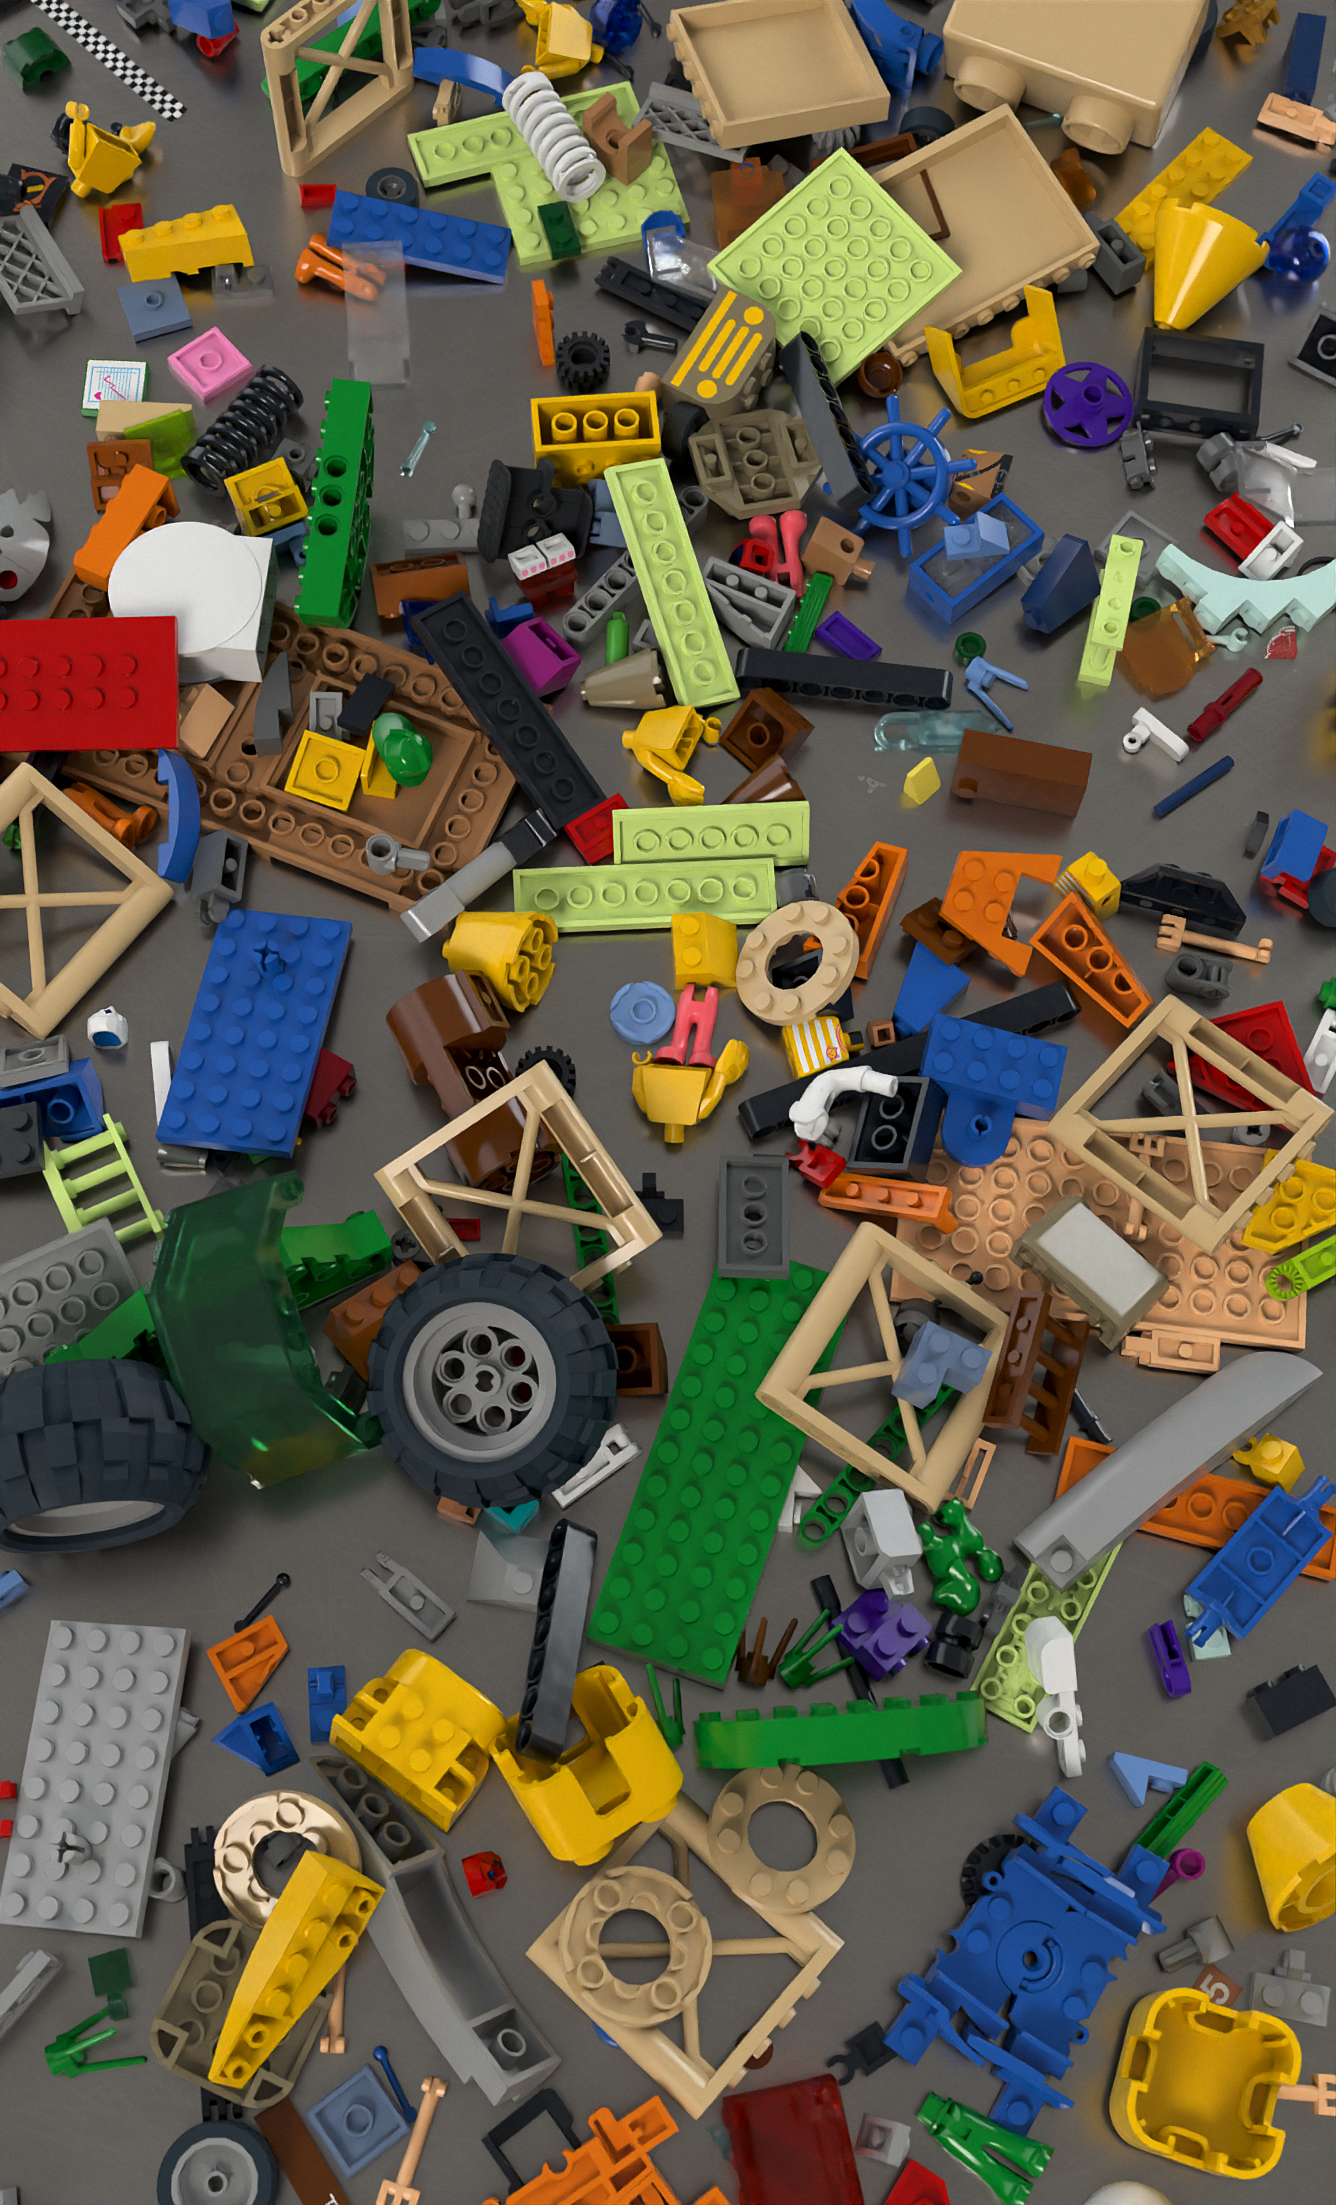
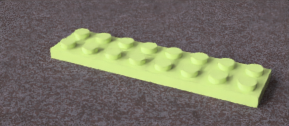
M629 81L560 98V102L566 106L568 114L573 117L575 125L580 128L582 136L583 113L606 92H609L616 98L617 114L623 124L631 130V125L641 109ZM506 111L407 135L408 144L424 188L491 172V167L534 157L530 147L527 146L523 136L520 135L516 125L513 124Z
M664 458L608 467L604 471L605 479L678 705H693L694 709H699L738 699L741 697Z
M773 858L513 869L515 912H538L549 915L555 921L558 933L670 928L672 914L701 912L708 913L733 924H757L777 910Z

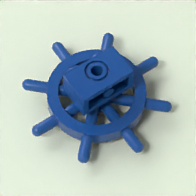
M892 394L886 399L888 423L873 429L863 438L853 431L865 464L870 460L877 466L873 472L874 474L870 476L874 486H881L882 490L872 503L868 501L858 510L862 517L851 532L862 538L871 524L888 530L898 531L900 554L902 557L907 558L912 554L911 529L922 526L935 515L940 517L949 526L960 525V517L944 504L951 490L953 474L975 470L977 461L974 458L951 461L945 445L937 437L951 417V411L948 408H942L926 429L911 422L900 421L899 400L896 395ZM902 436L919 439L911 450L902 444ZM890 439V450L884 456L876 448ZM927 448L930 450L935 464L927 465L920 459ZM826 482L823 485V491L826 494H833L829 483ZM893 494H895L897 517L886 516L881 513Z

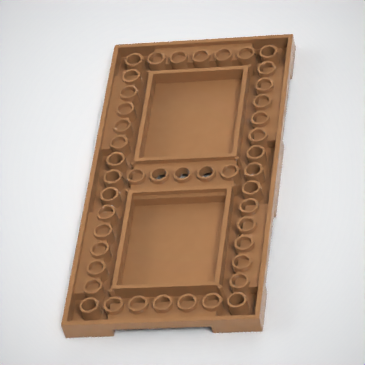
M72 566L42 619L103 618L114 616L110 607L108 593L79 580L74 566ZM275 601L263 682L279 653L287 652L291 672L294 724L281 725L283 754L257 756V754L246 755L243 752L247 746L254 744V716L263 683L227 679L209 684L235 708L205 757L199 759L176 749H165L185 757L192 770L200 803L199 834L207 836L224 829L247 840V852L268 861H271L274 857L384 900L388 902L389 908L403 913L425 894L443 884L486 849L518 781L435 661L421 658L416 654L348 628L337 629L306 626L300 620L299 615L294 613V608ZM366 672L395 684V692L381 715L391 712L402 715L411 722L417 733L422 734L430 741L433 748V762L425 780L418 786L405 787L399 784L395 799L363 794L361 772L347 813L284 792L304 730L309 731L310 692H342L344 708ZM542 702L553 718L552 706ZM371 731L366 738L363 736H350V741L343 743L367 750ZM158 750L70 751L60 774L138 805H147L157 812V817L169 821V785L158 782ZM30 752L0 753V756L22 763L26 762ZM375 834L389 835L395 842H401V848L429 852L431 856L430 866L427 871L398 867L396 872L393 871L386 875L376 874L368 865L366 843ZM381 851L376 853L374 856L385 857L389 853ZM455 918L442 927V929L449 931Z

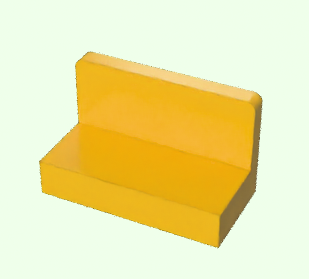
M371 730L360 776L363 794L395 799L399 784L393 780L376 749Z

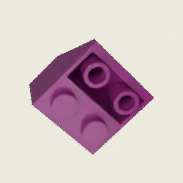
M541 616L519 624L501 641V644L538 698L568 686L583 660Z

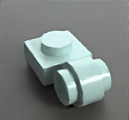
M1188 1594L1184 1595L1183 1604L1187 1616H1193L1196 1619L1204 1609ZM1192 1623L1186 1624L1185 1630L1189 1628ZM1220 1625L1203 1648L1192 1643L1202 1632L1201 1630L1190 1640L1188 1639L1192 1662L1231 1655L1226 1630L1223 1625Z

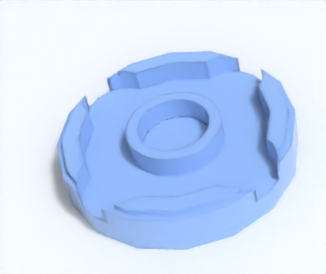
M651 981L626 984L616 992L610 1004L612 1027L624 1041L633 1045L648 1046L660 1042L670 1033L675 1023V1006L672 996L662 986Z

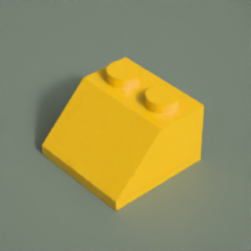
M705 912L672 914L671 943L675 990H683L685 985L690 983H696V989H707L708 986L714 988L737 987L736 968L739 955L736 924Z

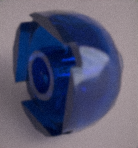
M595 0L588 16V22L593 26V40L598 45L603 46L605 50L617 54L624 53L621 50L627 44L631 48L638 39L643 24V16L639 15L638 6L642 7L640 1Z
M1299 225L1284 230L1273 239L1270 246V268L1274 267L1275 272L1278 274L1275 278L1287 288L1299 289L1314 283L1325 273L1330 261V247L1327 239L1320 231L1311 226Z

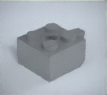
M902 1488L862 1492L840 1526L857 1583L866 1589L884 1588L889 1601L909 1599L914 1593L911 1569L923 1554L922 1539L916 1533L912 1522L911 1505L905 1500Z

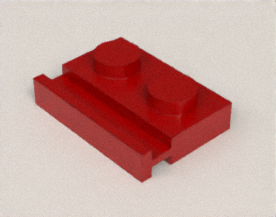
M141 202L111 205L112 208L108 209L98 206L104 262H108V259L117 258V261L124 260L117 236L126 234V232L133 229H144Z
M1238 491L1230 499H1226L1206 514L1203 521L1243 560L1254 551L1275 527Z
M619 792L564 827L580 854L586 859L588 866L594 865L614 852L612 810L630 809Z

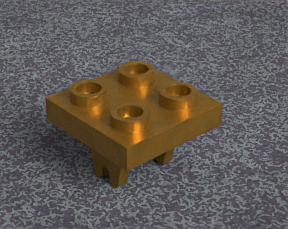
M1236 0L1230 8L1222 13V19L1215 27L1216 33L1219 38L1240 31L1252 46H1256L1259 41L1264 43L1267 36L1261 23L1266 28H1270L1273 23L1275 25L1280 23L1281 18L1276 8L1279 0Z

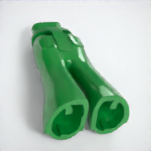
M933 2091L930 2092L916 2116L919 2121L930 2128L928 2131L930 2135L933 2134L947 2151L967 2165L987 2183L1003 2205H1024L1034 2184L984 2150L983 2146L987 2145L1036 2180L1044 2171L1055 2148L1044 2142L1021 2136L1000 2126L973 2108L954 2101L951 2097L945 2100Z

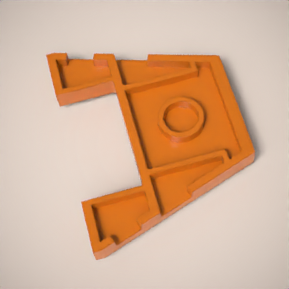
M961 851L958 854L939 915L970 940L974 939L994 959L1003 962L1011 969L1010 971L1013 974L1022 977L1025 975L1033 947L1002 936L1020 876L1051 886L1055 882L1063 856L1053 854Z

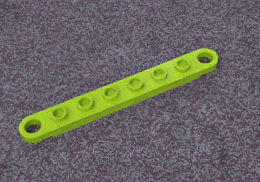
M1336 1234L1268 1272L1265 1278V1288L1268 1294L1275 1300L1289 1301L1336 1275ZM1277 1275H1284L1289 1279L1291 1283L1290 1291L1284 1292L1285 1290H1280L1281 1288L1277 1287V1280H1275Z

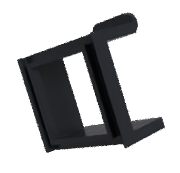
M551 2088L541 2089L481 2137V2141L511 2184L508 2188V2195H511L525 2184L500 2149V2146L542 2112L547 2110L574 2150L582 2145L570 2127L573 2124L571 2113L555 2090Z

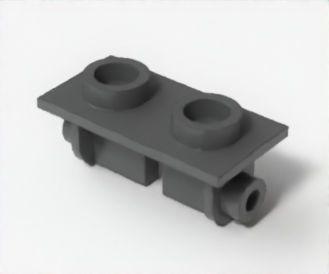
M1138 421L1136 422L1138 431L1126 430L1120 438L1124 460L1135 458V460L1124 463L1127 482L1132 488H1140L1144 482L1150 481L1152 489H1154L1155 482L1153 476L1158 475L1155 458H1150L1148 451L1153 449V443L1149 431L1143 432Z
M1162 1069L1153 1080L1150 1079L1142 1087L1143 1091L1141 1094L1165 1117L1183 1116L1178 1083ZM1194 1099L1196 1115L1210 1114ZM1180 1129V1131L1183 1134H1185V1129Z

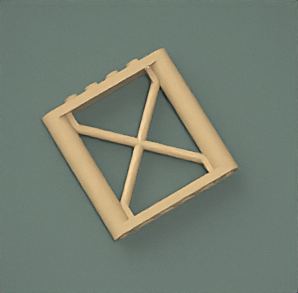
M302 0L261 32L260 39L281 167L284 173L293 177L306 174L413 90L415 77L412 76L413 55L408 0H364L338 54L300 45L359 0ZM377 1L384 63L350 56ZM295 58L332 65L305 120ZM344 68L379 75L318 122Z
M22 762L0 785V835L19 816L25 894L0 895V909L26 908L32 992L22 1001L0 982V1015L6 1019L11 1016L39 1040H44L175 896V893L163 879L158 877L155 872L36 769ZM40 803H43L133 882L124 891L39 894L32 812ZM121 904L46 986L40 907Z
M1169 994L1055 1114L1047 1126L1046 1133L1208 1255L1212 1256L1237 1228L1243 1231L1254 1217L1252 1211L1258 1205L1264 1207L1275 1194L1273 1188L1279 1181L1284 1184L1289 1180L1296 1170L1294 1164L1299 1158L1305 1161L1317 1146L1314 1143L1315 1140L1330 1124L1336 1111L1177 997ZM1158 1035L1172 1044L1183 1116L1099 1120L1088 1112ZM1186 1046L1275 1111L1196 1115ZM1282 1124L1295 1133L1225 1213L1210 1203L1199 1128ZM1185 1129L1195 1201L1106 1134Z
M545 1059L373 1174L435 1266L470 1254L429 1193L508 1209L509 1214L502 1253L516 1254L523 1213L609 1231L618 1246L569 1278L580 1291L583 1289L586 1294L603 1283L602 1276L610 1271L614 1275L619 1274L632 1264L630 1258L663 1236ZM517 1095L527 1110L512 1196L427 1178L417 1161ZM540 1118L543 1119L607 1216L526 1199ZM483 1334V1337L485 1338L489 1346L492 1347V1342L487 1335Z
M862 1222L758 1387L755 1396L763 1405L887 1490L902 1488L905 1500L913 1508L922 1513L933 1515L985 1426L982 1423L1010 1317L1003 1313V1309L997 1303L991 1300H984L974 1293L971 1285L964 1281L956 1280L945 1273L942 1265L919 1255L916 1248L910 1243L902 1240L899 1241L873 1223ZM886 1264L986 1332L987 1336L983 1343L977 1345L992 1352L980 1384L967 1394L962 1393L927 1454L925 1453L914 1405L897 1397L913 1460L907 1472L802 1401L808 1390L887 1375H892L893 1383H895L905 1358L901 1356L882 1280L881 1271ZM868 1279L888 1361L809 1375Z
M681 1788L677 1793L678 1803L674 1810L658 1821L651 1823L642 1822L591 1879L593 1880L608 1870L627 1866L654 1834L659 1831L673 1845L674 1877L689 1891L688 1848L732 1888L720 1870H716L710 1856L707 1839L709 1815ZM569 1904L532 1944L525 1955L683 2109L697 2120L726 2085L733 2089L748 2071L743 2065L749 2057L753 2055L758 2059L773 2042L768 2037L770 2032L776 2025L783 2029L797 2013L792 2006L800 1996L807 2000L822 1982L816 1977L845 1942L811 1910L798 1914L782 1915L762 1911L753 1906L751 1907L782 1937L712 1939V1955L788 1953L802 1967L716 2071L700 2056L697 1997L682 2011L684 2052L656 2025L639 2028L616 2025L598 2017L580 2002L564 1976L559 1957L560 1927ZM670 1941L599 1943L601 1959L670 1957Z

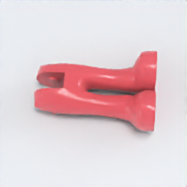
M790 510L780 516L779 522L786 560L783 564L780 563L776 520L769 515L752 518L749 521L751 535L758 540L769 543L775 552L773 567L765 573L766 579L780 584L779 580L790 579V587L796 591V598L801 597L804 577L800 558V537L807 527L806 514L799 510Z
M696 983L686 984L678 1003L671 1043L669 1046L661 1047L657 1050L654 1062L655 1064L685 1066L691 1027L696 1023V1038L687 1066L713 1068V1074L717 1059L710 1054V1048L718 1013L719 991L717 988L708 986L704 1002L695 1001Z

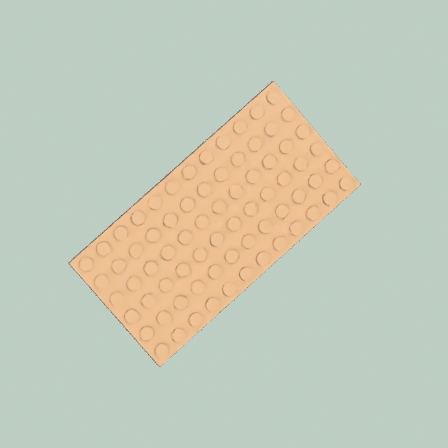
M943 1109L925 1184L948 1187L953 1193L948 1210L957 1219V1228L951 1234H942L933 1223L897 1218L895 1238L913 1245L919 1255L942 1265L945 1273L956 1280L966 1281L970 1278L972 1272H981L984 1280L979 1285H971L974 1293L984 1300H991L997 1303L1003 1309V1313L1008 1316L1011 1314L1016 1291H1046L1053 1297L1049 1310L1051 1317L1058 1322L1089 1323L1091 1317L1044 1274L1039 1272L1035 1275L1031 1271L1033 1268L1032 1264L1026 1263L1020 1269L1008 1256L1015 1241L1066 1195L1072 1197L1077 1195L1088 1203L1090 1211L1123 1239L1125 1223L1128 1222L1131 1196L1046 1133L1049 1121L1014 1117L1008 1146L997 1161L983 1168L961 1166L947 1155L941 1143L940 1129L945 1111ZM1131 1132L1106 1134L1128 1150ZM1139 1133L1137 1145H1142L1145 1133ZM1151 1134L1152 1148L1156 1147L1158 1136L1165 1137L1166 1140L1162 1160L1160 1162L1151 1160L1150 1168L1195 1201L1186 1138ZM1200 1140L1210 1203L1225 1213L1259 1175L1263 1158L1268 1148ZM1312 1154L1306 1161L1312 1162ZM1144 1206L1141 1225L1147 1226L1145 1240L1138 1244H1127L1152 1266L1157 1265L1162 1268L1169 1277L1167 1281L1170 1287L1167 1293L1131 1331L1150 1332L1154 1329L1215 1337L1221 1339V1342L1296 1352H1302L1305 1349L1307 1291L1289 1301H1278L1268 1294L1265 1288V1278L1268 1272L1308 1250L1309 1238L1272 1255L1240 1244L1243 1231L1237 1228L1219 1250L1210 1256ZM892 1268L889 1301L903 1303L912 1298H922L932 1302L937 1299ZM1277 1275L1275 1279L1277 1280V1287H1280V1290H1285L1284 1292L1290 1291L1291 1283L1289 1279L1284 1275ZM944 1303L937 1306L942 1308H950Z

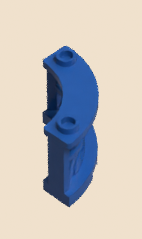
M851 0V8H847L888 92L909 99L916 75L923 28L896 15L886 5L884 0ZM874 33L878 36V39L882 46H879V44L877 43ZM903 49L909 51L910 55L899 53L898 51Z

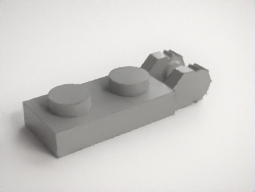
M380 1550L375 1555L377 1561L394 1575L384 1583L375 1572L367 1567H364L360 1574L378 1590V1594L429 1641L433 1642L453 1620L456 1613L403 1565L400 1567L385 1552Z

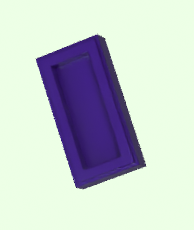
M837 610L815 629V636L841 658L875 661L882 654L880 646Z

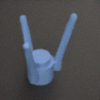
M977 656L972 660L965 672V678L970 680L967 688L975 692L1011 731L1014 729L1013 724L981 687L989 688L994 683L996 677L1025 690L1029 689V685L1026 680L995 667L980 656Z

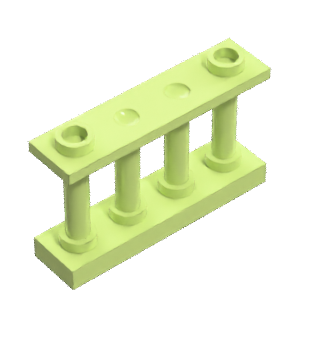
M1112 534L1105 569L1100 570L1098 577L1101 591L1100 595L1093 601L1078 676L1079 681L1107 687L1110 684L1116 651H1122L1143 540Z
M109 1113L102 1115L109 1130L59 1152L57 1149L50 1151L46 1142L43 1141L45 1170L42 1172L69 1233L89 1225L90 1222L141 1201L147 1218L116 1231L115 1234L120 1245L154 1230L160 1243L166 1241L162 1230L168 1226L160 1209L153 1211L123 1144L124 1141L129 1139L121 1121L114 1123ZM111 1143H115L121 1156L120 1160L72 1181L69 1178L63 1180L59 1170L65 1168L64 1164ZM124 1172H128L134 1185L133 1189L86 1210H83V1208L76 1210L72 1199L78 1197L77 1193Z

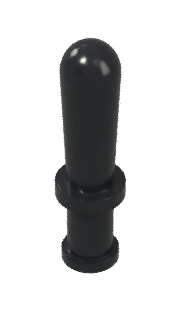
M1076 1386L1070 1407L1083 1422L1081 1424L1082 1429H1087L1096 1443L1108 1445L1114 1439L1109 1437L1099 1422L1100 1416L1098 1414L1094 1415Z

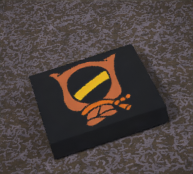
M12 163L8 176H12L16 180L23 179L27 183V196L21 204L0 199V217L20 215L22 206L32 205L45 227L51 229L69 188V177Z

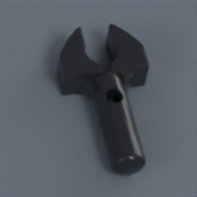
M634 320L624 324V333L637 335L632 337L621 334V343L631 352L638 353L640 347L644 345L673 351L678 347V339L649 333L645 329V321Z

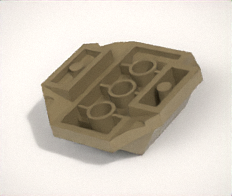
M765 409L713 418L703 425L697 433L688 438L689 451L702 493L720 505L729 516L734 515L739 520L800 509L823 473L819 457L801 415L795 417L784 411Z

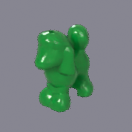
M956 1496L931 1515L937 1524L949 1527L951 1535L938 1537L927 1521L917 1526L915 1531L922 1539V1552L926 1555L929 1568L935 1574L934 1579L938 1583L932 1590L931 1597L934 1602L946 1605L953 1614L966 1617L978 1606L981 1590L979 1582L974 1575L968 1572L964 1564L965 1557L972 1555L976 1558V1565L980 1574L989 1581H995L1001 1577L1004 1565L998 1553L984 1545L982 1534L970 1523L965 1514L963 1502Z

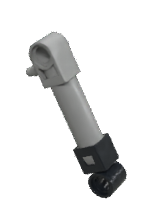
M541 807L534 809L490 843L486 850L443 884L433 888L401 913L400 918L419 943L425 941L465 910L464 907L506 873L520 866L540 850L541 847L554 839L559 834V831H555Z

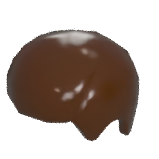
M887 351L872 353L862 361L858 368L857 379L860 388L867 395L878 399L886 398L889 395H894L900 388L903 371L898 360L889 355Z

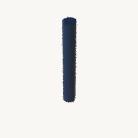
M1228 755L1157 803L1154 806L1156 814L1163 816L1234 766L1233 759Z

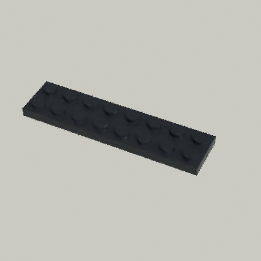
M464 589L411 617L409 624L535 808H542L555 831L562 830L565 825L608 799Z

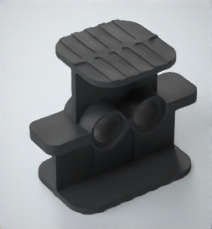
M547 457L539 458L537 469L504 465L501 460L495 459L492 461L491 468L489 469V478L487 479V488L479 521L480 525L477 531L478 549L488 563H494L496 559L509 560L508 554L532 544L537 548V542L562 533L573 545L576 558H581L585 553L587 537L590 531L589 527L592 522L593 504L591 497L581 486L576 485L573 489L551 487L555 467L554 463ZM545 496L541 505L534 506L537 498ZM539 527L535 535L527 536L532 528Z

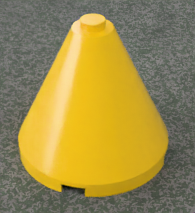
M1168 198L1161 201L1155 213L1154 323L1160 329L1184 332L1260 268L1270 252V247L1266 241H1263L1260 247L1255 242L1258 233L1254 229L1220 210L1198 202H1194L1191 209L1179 207L1181 199Z

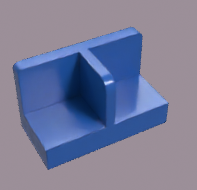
M1294 809L1282 817L1278 823L1260 874L1273 879L1282 872H1285L1302 882L1309 881L1325 840L1328 826L1298 809Z

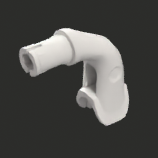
M870 1066L830 1070L817 1076L808 1086L800 1101H795L790 1108L789 1117L791 1121L795 1122L794 1127L797 1136L808 1140L818 1139L826 1130L829 1121L828 1112L834 1099L843 1091L857 1090L863 1093L871 1091L892 1098L898 1089L897 1077L875 1072Z

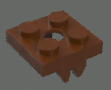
M937 897L905 915L899 924L903 927L902 931L907 935L911 934L948 966L954 964L960 967L969 954L980 946L974 939L970 940L939 915L943 901ZM937 922L945 923L952 930L943 931L939 928Z

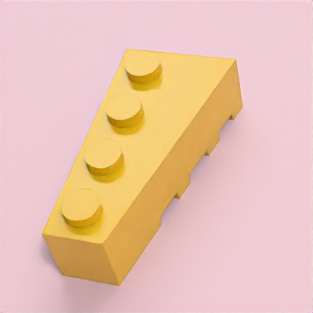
M233 204L217 205L208 211L189 213L183 218L169 222L161 221L154 226L141 230L133 229L126 232V234L117 236L126 268L133 283L170 278L175 271L187 273V275L199 274L200 268L243 262L244 267L254 266L247 233Z

